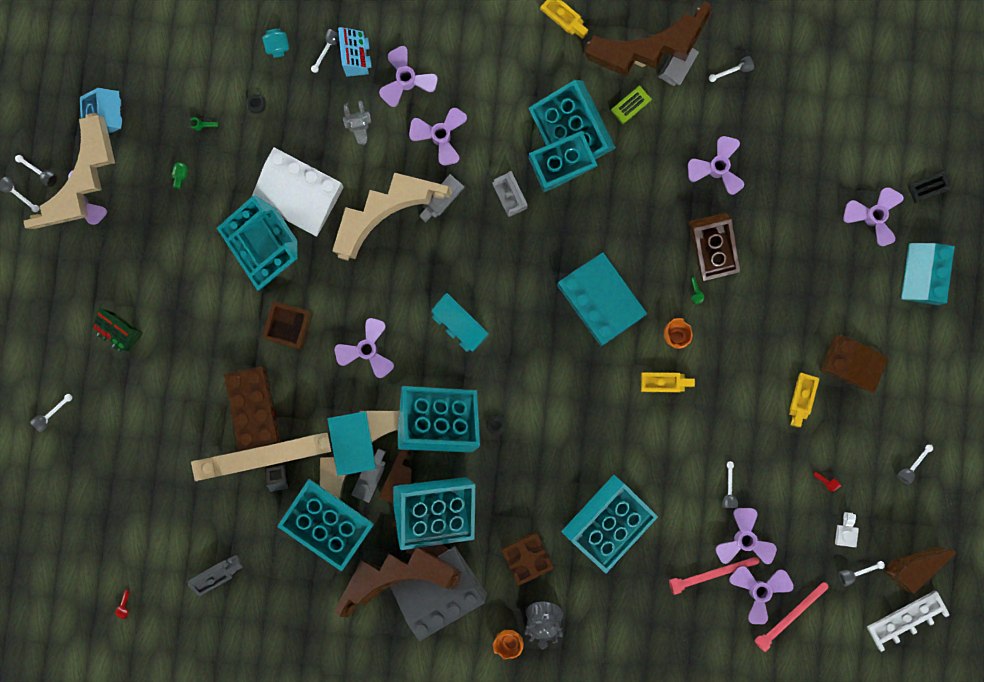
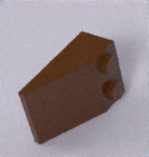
M725 212L689 221L702 280L706 281L739 273L740 267L732 219Z
M838 335L834 336L820 372L868 392L875 393L888 358L855 340Z
M938 546L898 558L897 560L894 559L887 565L888 568L884 572L900 589L915 594L956 552L952 549Z

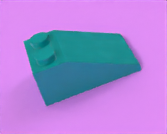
M583 131L529 153V161L543 192L558 187L598 166Z

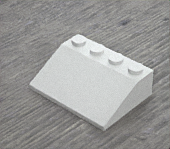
M273 148L264 164L252 196L256 195L276 208L284 220L317 237L344 187L341 182Z

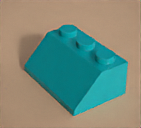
M909 243L901 299L932 305L947 303L955 246L936 243Z
M448 293L441 298L431 311L434 314L432 316L433 320L439 325L443 323L447 327L445 331L453 339L457 337L461 341L459 345L466 352L470 350L473 353L489 337V333Z

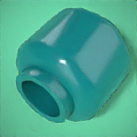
M280 28L268 30L262 37L265 52L273 54V58L285 56L284 52L289 50L287 34L281 31Z

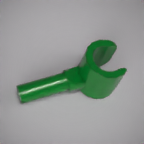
M196 117L190 119L192 122H197L196 126H190L196 131H200L203 127H218V122H202Z
M693 277L691 281L696 294L691 296L693 303L698 305L703 302L704 294L698 287L696 277Z

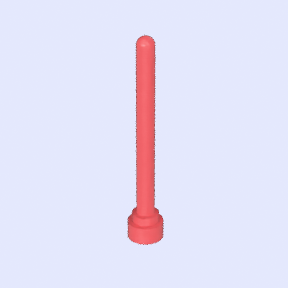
M752 557L684 580L674 578L669 580V585L673 595L682 593L685 587L732 573L740 566L747 568L757 565L759 559Z
M825 582L820 584L766 635H759L754 640L759 648L766 652L772 644L771 641L828 589V584Z

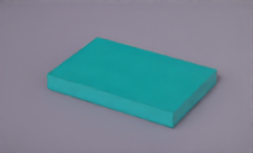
M367 411L327 418L337 476L377 469Z

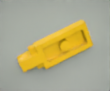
M546 0L540 7L541 11L571 35L575 33L583 39L588 34V29L582 25L584 21L581 19V16L562 0Z
M641 373V392L685 391V387H695V379H685V374Z
M799 373L790 406L789 415H793L791 426L801 427L803 419H807L808 415H810L819 383L818 377Z

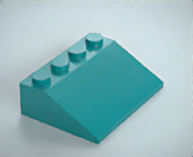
M573 80L529 107L546 146L583 131L595 159L616 148L584 81Z
M604 253L590 260L557 284L600 347L647 315L644 308Z
M402 386L398 421V449L474 452L480 446L477 390Z
M613 475L561 532L602 571L607 573L658 516L620 479Z
M467 477L393 486V506L400 550L474 540L475 483Z
M308 479L277 527L342 572L374 523L320 485Z

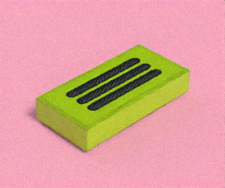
M639 85L614 106L611 112L623 125L651 102L652 99Z

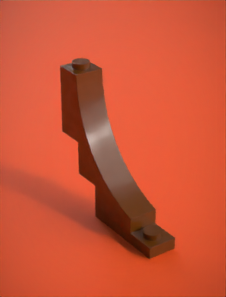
M704 1L702 6L696 9L694 17L685 14L668 29L648 38L634 41H612L593 36L592 40L588 41L585 46L587 60L626 77L635 61L654 69L658 67L665 53L686 61L712 13L711 4Z
M400 449L379 498L393 503V486L412 484L413 468L404 465V461H409L412 451ZM445 544L420 547L435 556H439L451 549ZM416 548L407 549L406 553L413 555Z
M417 547L409 562L392 554H388L381 568L371 562L361 560L333 613L339 617H349L355 610V604L366 605L383 590L406 581L426 580L443 588L453 590L458 585L462 572L427 550Z

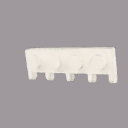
M933 591L867 626L878 649L882 652L885 650L882 643L893 638L897 644L900 642L897 635L909 629L914 635L917 633L914 626L925 620L931 626L934 624L931 617L942 612L944 617H947L949 613L938 592Z

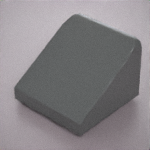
M285 465L266 469V482L270 492L289 488Z

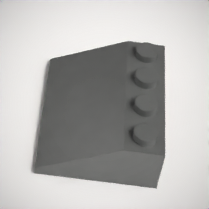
M455 546L437 556L462 572L460 581L453 590L443 588L426 580L406 581L391 586V590L408 626L419 641L485 603L486 591Z

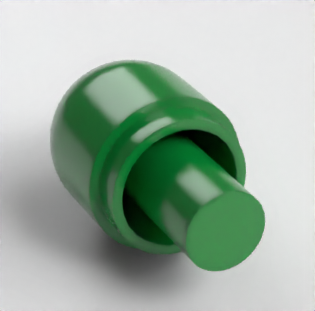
M182 162L175 163L172 168L171 179L174 180L173 188L180 189L181 182H185L188 168Z

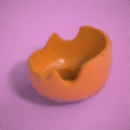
M683 318L673 319L666 325L664 339L668 345L681 349L691 343L693 337L691 325L687 324Z
M503 630L497 634L493 642L494 653L499 654L503 659L516 658L524 648L521 635L514 630Z

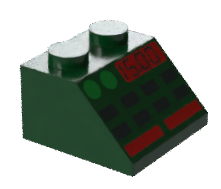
M101 307L97 311L92 327L97 331L96 335L104 341L107 339L113 343L111 346L119 352H122V350L129 352L143 334L113 311Z

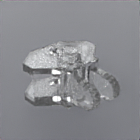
M362 100L358 102L360 112L354 114L350 113L348 103L343 105L346 116L343 117L345 128H349L350 133L354 132L357 143L364 145L368 141L366 129L369 128L368 123H371L370 113L365 111Z

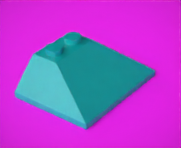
M253 195L217 227V230L257 291L261 290L298 259L297 239L276 208L256 195Z

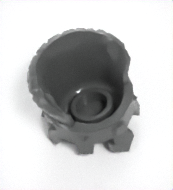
M545 601L535 602L528 606L525 610L526 619L528 620L525 626L527 628L525 635H529L528 640L530 642H533L534 639L539 640L538 647L542 650L548 647L546 641L552 640V643H557V637H562L563 635L561 621L564 615L561 608L554 603Z

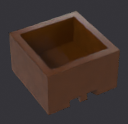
M273 301L262 339L303 350L313 313Z
M536 531L501 548L518 586L554 569Z

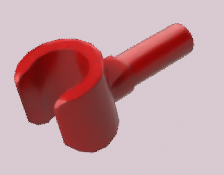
M815 472L813 474L831 492L841 487L834 478L829 482L819 473Z
M127 590L124 592L120 606L115 611L116 616L121 619H126L130 610L125 608L130 593Z

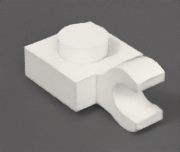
M844 512L843 525H837L836 545L856 547L859 528L853 527L856 514Z

